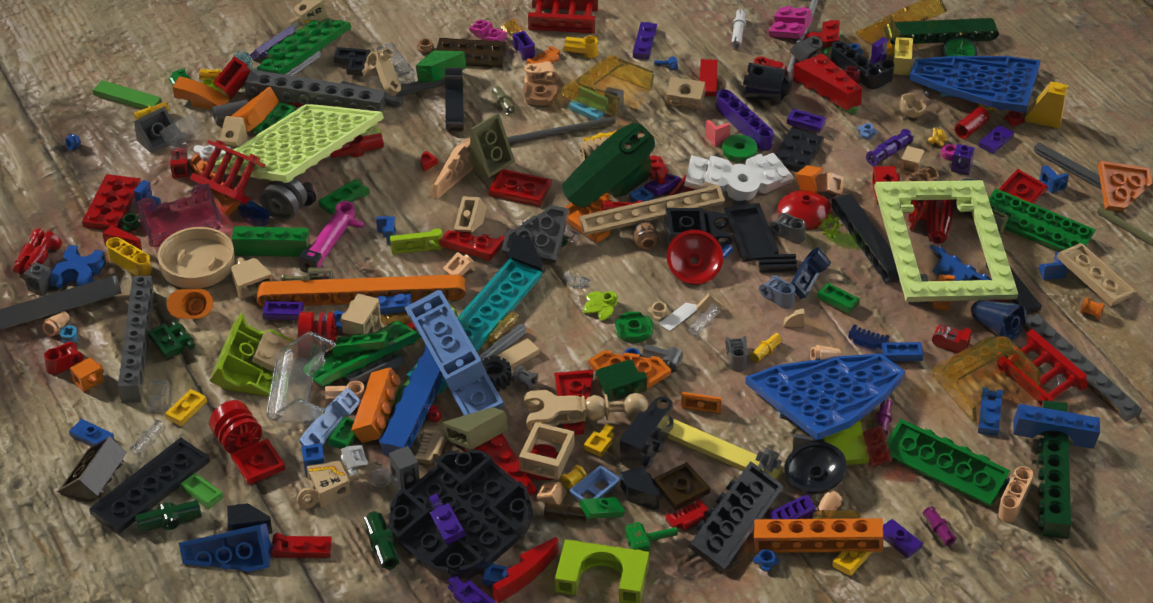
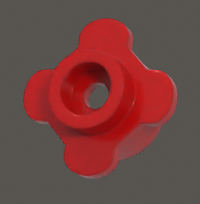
M1011 110L1008 115L1004 116V120L1008 121L1010 126L1025 123L1022 113Z

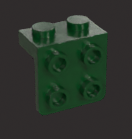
M631 359L600 368L596 371V376L604 393L607 394L609 402L624 399L632 393L639 394L647 391V376L645 372H638Z

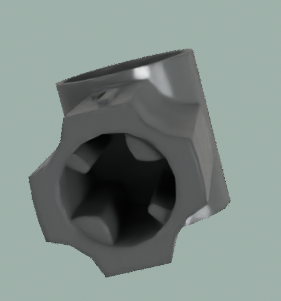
M646 344L641 357L651 358V356L660 357L671 369V373L676 372L683 359L682 351L676 347H670L665 350Z

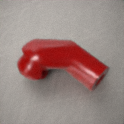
M431 405L427 416L431 422H439L442 417L441 412L437 406Z

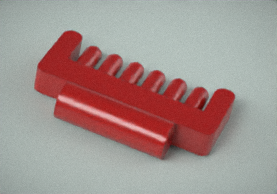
M697 499L696 504L692 503V506L688 505L687 508L680 509L679 513L675 511L674 514H666L665 521L672 528L676 527L678 529L681 527L685 531L699 524L702 519L706 521L705 515L708 512V508L700 499Z

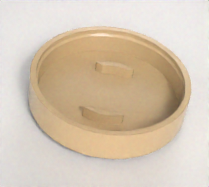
M192 227L180 230L165 239L158 250V262L162 276L169 283L186 289H200L215 285L224 280L231 273V267L235 262L232 241L223 232L208 227Z

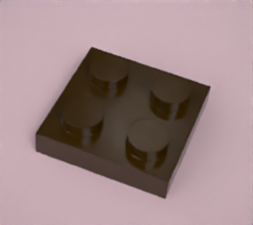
M687 462L653 478L654 486L659 488L660 493L675 510L710 494V487Z

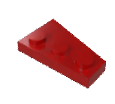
M448 230L440 239L439 245L490 261L503 246L505 236H499V239L489 238V234L472 236L470 232Z

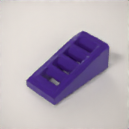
M805 495L769 512L768 516L770 519H779V516H782L783 519H815L816 508L809 496Z

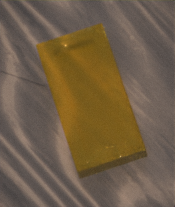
M819 510L814 511L813 519H861V514L859 511Z

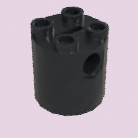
M749 62L747 69L749 74L744 76L743 85H745L743 96L781 103L783 98L790 94L792 88V80L788 79V70Z

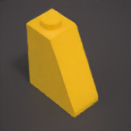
M1051 81L1029 106L1025 121L1059 129L1063 117L1068 85Z

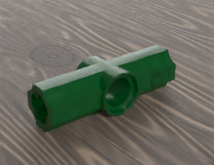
M198 500L178 505L165 502L157 510L135 515L139 533L161 527L165 530H173L181 522L200 518L202 514Z
M377 511L370 512L364 517L369 532L371 548L373 552H376L382 568L387 570L394 569L399 564V557L394 547L391 529H387L382 513Z

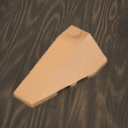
M470 137L454 148L435 181L434 191L436 199H439L473 170L470 160Z

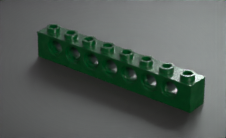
M1043 400L1042 408L1068 412L1066 402ZM1045 431L1038 434L1041 435V438H1038L1037 449L1041 450V453L1038 454V465H1041L1038 471V480H1042V483H1039L1038 495L1042 496V499L1039 500V511H1042V515L1040 514L1039 527H1043V536L1069 538L1071 529L1069 436L1060 431Z

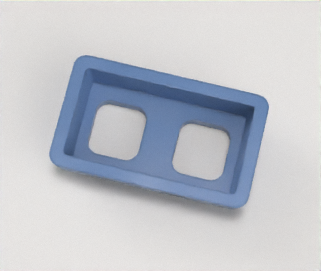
M598 466L570 489V493L579 502L581 499H585L581 496L585 492L591 493L595 496L594 498H603L619 484L620 478L605 467ZM599 481H604L609 486L604 490H600L594 485Z

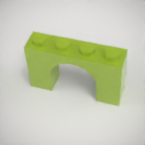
M565 539L555 576L556 593L576 595L580 578L587 569L594 566H608L618 571L621 575L619 602L641 603L649 567V552Z

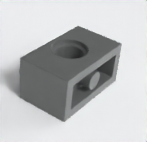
M408 446L389 453L392 483L398 492L403 487L408 490L420 480L417 459Z

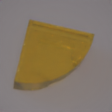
M514 18L501 25V30L506 31L507 34L513 37V34L518 32L517 21Z

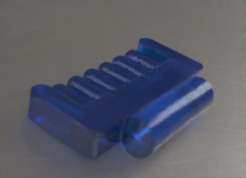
M856 324L852 326L848 334V338L853 339V344L871 350H876V348L882 349V343H888L890 338L889 335L884 337V335L880 336L879 333L875 336V332L871 333L870 330L866 332V329L862 330L861 327L857 329Z

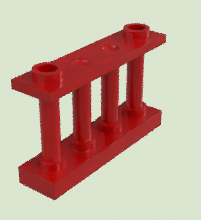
M532 0V8L536 9L535 13H528V30L595 33V16L591 15L592 11H598V0ZM542 8L552 9V13H542ZM559 9L569 10L568 14H558ZM575 10L585 11V15H575Z
M208 140L207 143L215 147L204 172L200 175L192 173L190 180L247 205L250 198L244 195L245 191L243 190L255 165L263 168L266 165L260 162L261 158L253 154L247 156L227 148V144L224 142ZM221 151L226 152L215 177H212L210 180V174ZM234 155L237 159L226 182L222 184L221 179ZM243 161H248L237 188L235 187L232 190V185Z
M1033 329L1027 332V345L1008 358L1000 352L997 353L998 369L1002 373L1005 372L1036 399L1041 407L1043 400L1054 401L1056 397L1071 386H1076L1080 391L1087 388V375ZM1031 351H1035L1040 356L1021 370L1014 365L1015 362ZM1044 363H1049L1053 367V369L1036 381L1031 380L1027 376ZM1058 374L1063 375L1067 379L1049 393H1046L1041 388V386Z

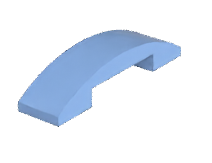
M347 387L315 419L298 442L302 446L320 443L323 445L342 419L350 415L361 403V400Z

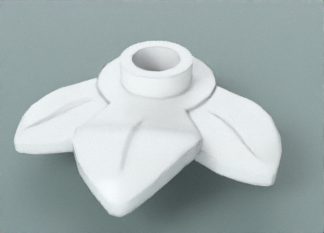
M195 145L194 152L200 154V157L205 161H209L215 147L212 145L205 147ZM221 151L220 155H225L226 152Z

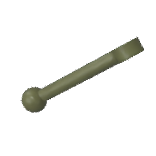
M284 274L281 276V280H309V276H287Z

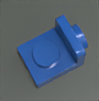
M1046 165L1041 168L1039 181L1048 185V191L1052 194L1067 188L1069 175L1067 173L1057 175L1055 171Z
M143 180L134 190L137 208L153 212L161 203L160 198L152 196L149 181Z
M395 216L376 217L377 232L383 233V238H386L387 245H391L390 236L396 235Z

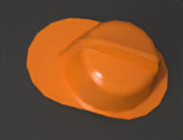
M203 289L176 290L167 299V310L172 316L180 319L203 318L212 310L213 298L209 292Z

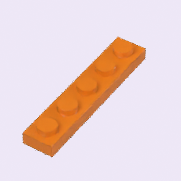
M196 153L188 163L194 172L200 175L204 172L208 161H205L200 157V154ZM211 172L210 180L212 179V177H215L216 172ZM205 187L224 215L229 217L240 205L239 201Z

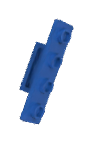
M930 245L931 252L941 259L932 270L938 277L939 275L955 276V281H972L973 279L975 281L992 280L984 273L982 275L977 273L973 266L962 264V261L957 256H949L942 247Z

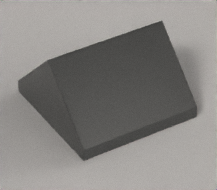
M165 106L134 121L137 141L150 153L182 138Z

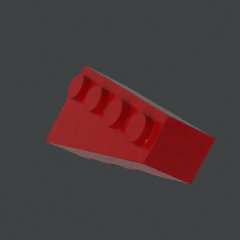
M824 54L794 64V82H801L805 88L818 91V95L821 97H829L832 103L841 106L845 110L861 105L862 87Z

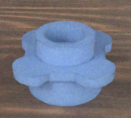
M871 123L857 127V130L860 131V137L863 139H872L878 133V130L874 129Z

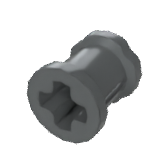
M518 366L512 376L514 383L524 384L528 389H533L538 380V373L528 372L522 366Z

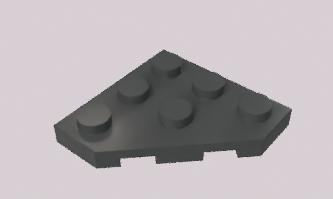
M550 205L537 216L534 215L523 222L521 226L508 231L505 235L502 252L508 254L516 235L520 237L526 235L533 239L532 241L536 245L542 260L557 263L570 212L569 208Z

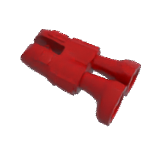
M34 229L29 236L30 243L23 246L15 261L13 271L23 274L35 262L43 264L48 258L47 250L49 248L56 251L62 247L61 239L51 231L44 233L42 229Z

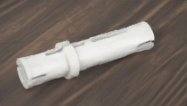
M740 9L736 11V17L733 20L734 29L731 41L733 49H736L737 44V49L741 48L747 14L743 9H741V14H739Z

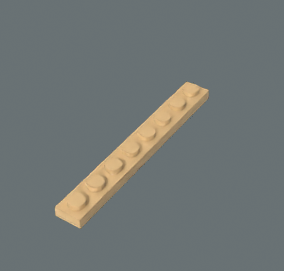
M715 185L580 216L579 221L586 236L664 218L666 208L704 209L724 204L725 199L720 185Z

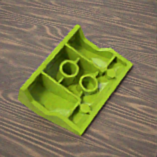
M241 313L230 329L209 381L226 390L270 397L279 374L252 362L265 331H259L247 325L245 317ZM273 329L267 330L290 342L293 340Z

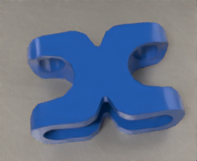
M69 245L63 254L65 262L58 263L51 273L52 287L62 288L69 282H77L78 286L94 282L91 276L99 275L106 264L105 251L95 250L91 255L80 256L79 246Z

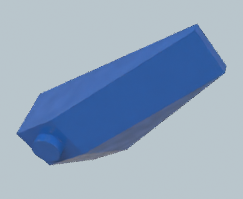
M267 523L179 542L183 564L235 569L246 572L270 567L271 542Z

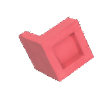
M710 120L706 121L705 137L714 146L722 144L730 136L729 123L716 127Z

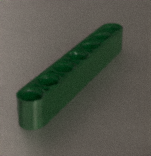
M992 18L891 22L885 27L888 39L892 45H895L896 37L913 38V44L945 43L954 37H964L971 41H991L999 36L998 28Z

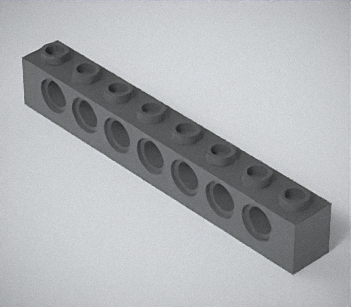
M251 70L245 81L246 96L256 97L265 89L271 87L279 101L289 103L297 102L302 105L314 104L383 112L386 105L385 90Z
M132 276L118 381L121 403L141 402L149 342L148 331L151 325L154 300L152 276Z

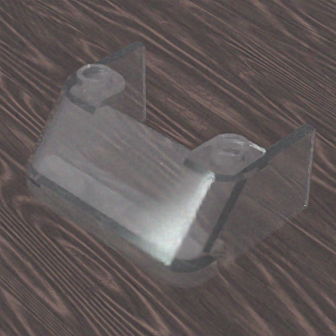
M309 331L279 351L275 362L267 410L268 419L276 422L310 423L326 413V409L309 403L314 372L323 367L325 353L334 348L336 342Z

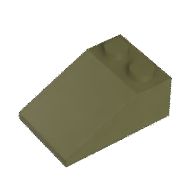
M499 113L494 114L470 129V160L476 176L489 178L515 162Z

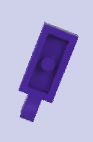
M437 494L430 496L429 499L435 509L430 514L445 543L448 545L466 536L450 504L442 505Z
M455 575L448 579V582L451 584L448 586V589L453 593V598L459 603H496L470 580L464 584Z

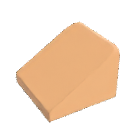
M561 482L544 483L536 499L542 502L561 505L567 495V491Z

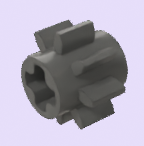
M765 448L764 453L759 451L755 459L759 461V468L771 473L774 468L779 470L782 464V460L778 459L780 454Z

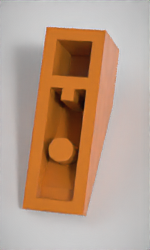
M268 87L235 112L232 117L243 118L246 132H250L267 117L279 100L272 88Z

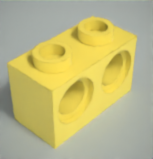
M896 37L893 60L895 64L894 74L910 76L913 38Z

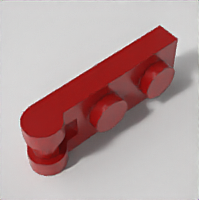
M281 533L273 535L272 543L274 545L271 547L270 554L275 558H331L332 536H284Z

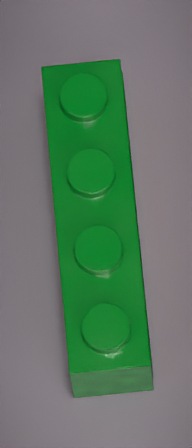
M234 226L231 238L234 255L299 257L304 249L310 248L309 228Z

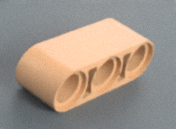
M1021 466L1015 469L1001 498L998 516L1002 521L1013 522L1016 520L1031 488L1033 471L1030 468Z

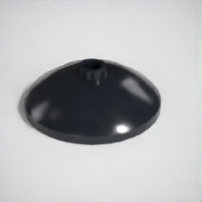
M810 442L797 447L789 454L785 462L784 471L788 483L796 490L808 494H819L835 488L843 480L847 471V463L844 454L836 446L826 442Z

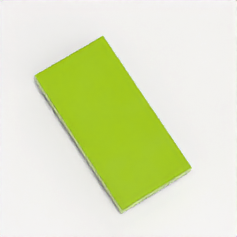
M860 420L850 428L823 438V442L832 444L841 450L847 465L869 463L870 457Z

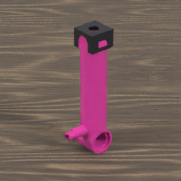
M342 201L336 205L335 214L311 247L304 249L300 254V271L307 273L309 268L323 267L322 262L347 227H364L363 222L355 220L353 203Z

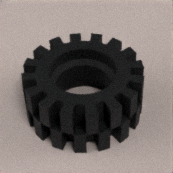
M490 356V359L485 357L484 361L481 360L487 374L492 372L500 373L498 375H488L497 392L500 391V388L506 389V386H509L512 380L509 361L506 362L505 358L501 360L500 356H497L496 359L494 356Z

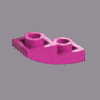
M478 20L469 27V30L482 40L503 41L507 38L506 31L493 28L492 22Z

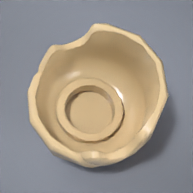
M913 93L902 95L900 110L905 116L918 118L925 114L927 106L923 99L918 101Z

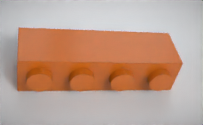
M391 367L372 372L351 429L362 443L379 439L384 433L401 383V379Z

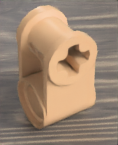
M549 61L531 63L524 67L526 72L525 84L527 82L530 84L533 79L538 78L548 79L552 83L558 79L557 71Z

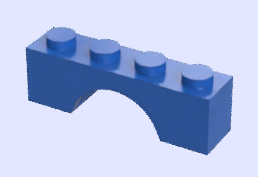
M1019 404L1013 419V435L1034 438L1039 433L1045 431H1060L1072 439L1074 446L1094 449L1100 435V418Z

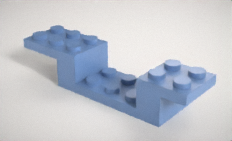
M437 290L404 307L418 334L424 340L463 415L491 407L497 409L505 407L486 373L479 355L442 291Z

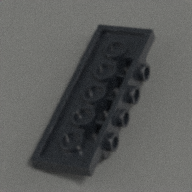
M750 461L738 479L735 481L732 478L725 489L728 492L726 494L722 492L715 501L718 506L716 508L712 506L705 515L708 517L707 521L705 522L702 519L695 528L698 533L688 545V548L722 573L754 529V520L762 518L784 486Z

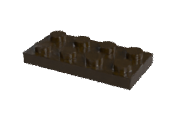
M439 38L437 50L464 51L466 66L502 68L506 52V42Z

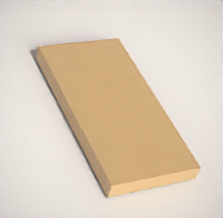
M1082 243L1063 250L1057 255V258L1110 306L1134 296L1136 291Z

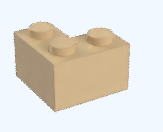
M357 294L355 299L350 302L346 313H343L340 323L343 327V333L359 335L373 333L381 329L379 299Z

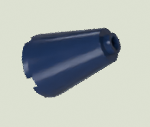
M978 300L971 307L972 317L1005 341L1013 342L1023 331V329H1020L1022 323L1026 324L1027 312L1025 307L1020 304Z

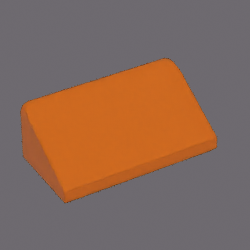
M682 392L681 408L721 414L722 398Z

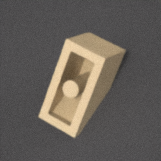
M462 197L454 227L455 231L473 232L483 224L487 207L480 197Z

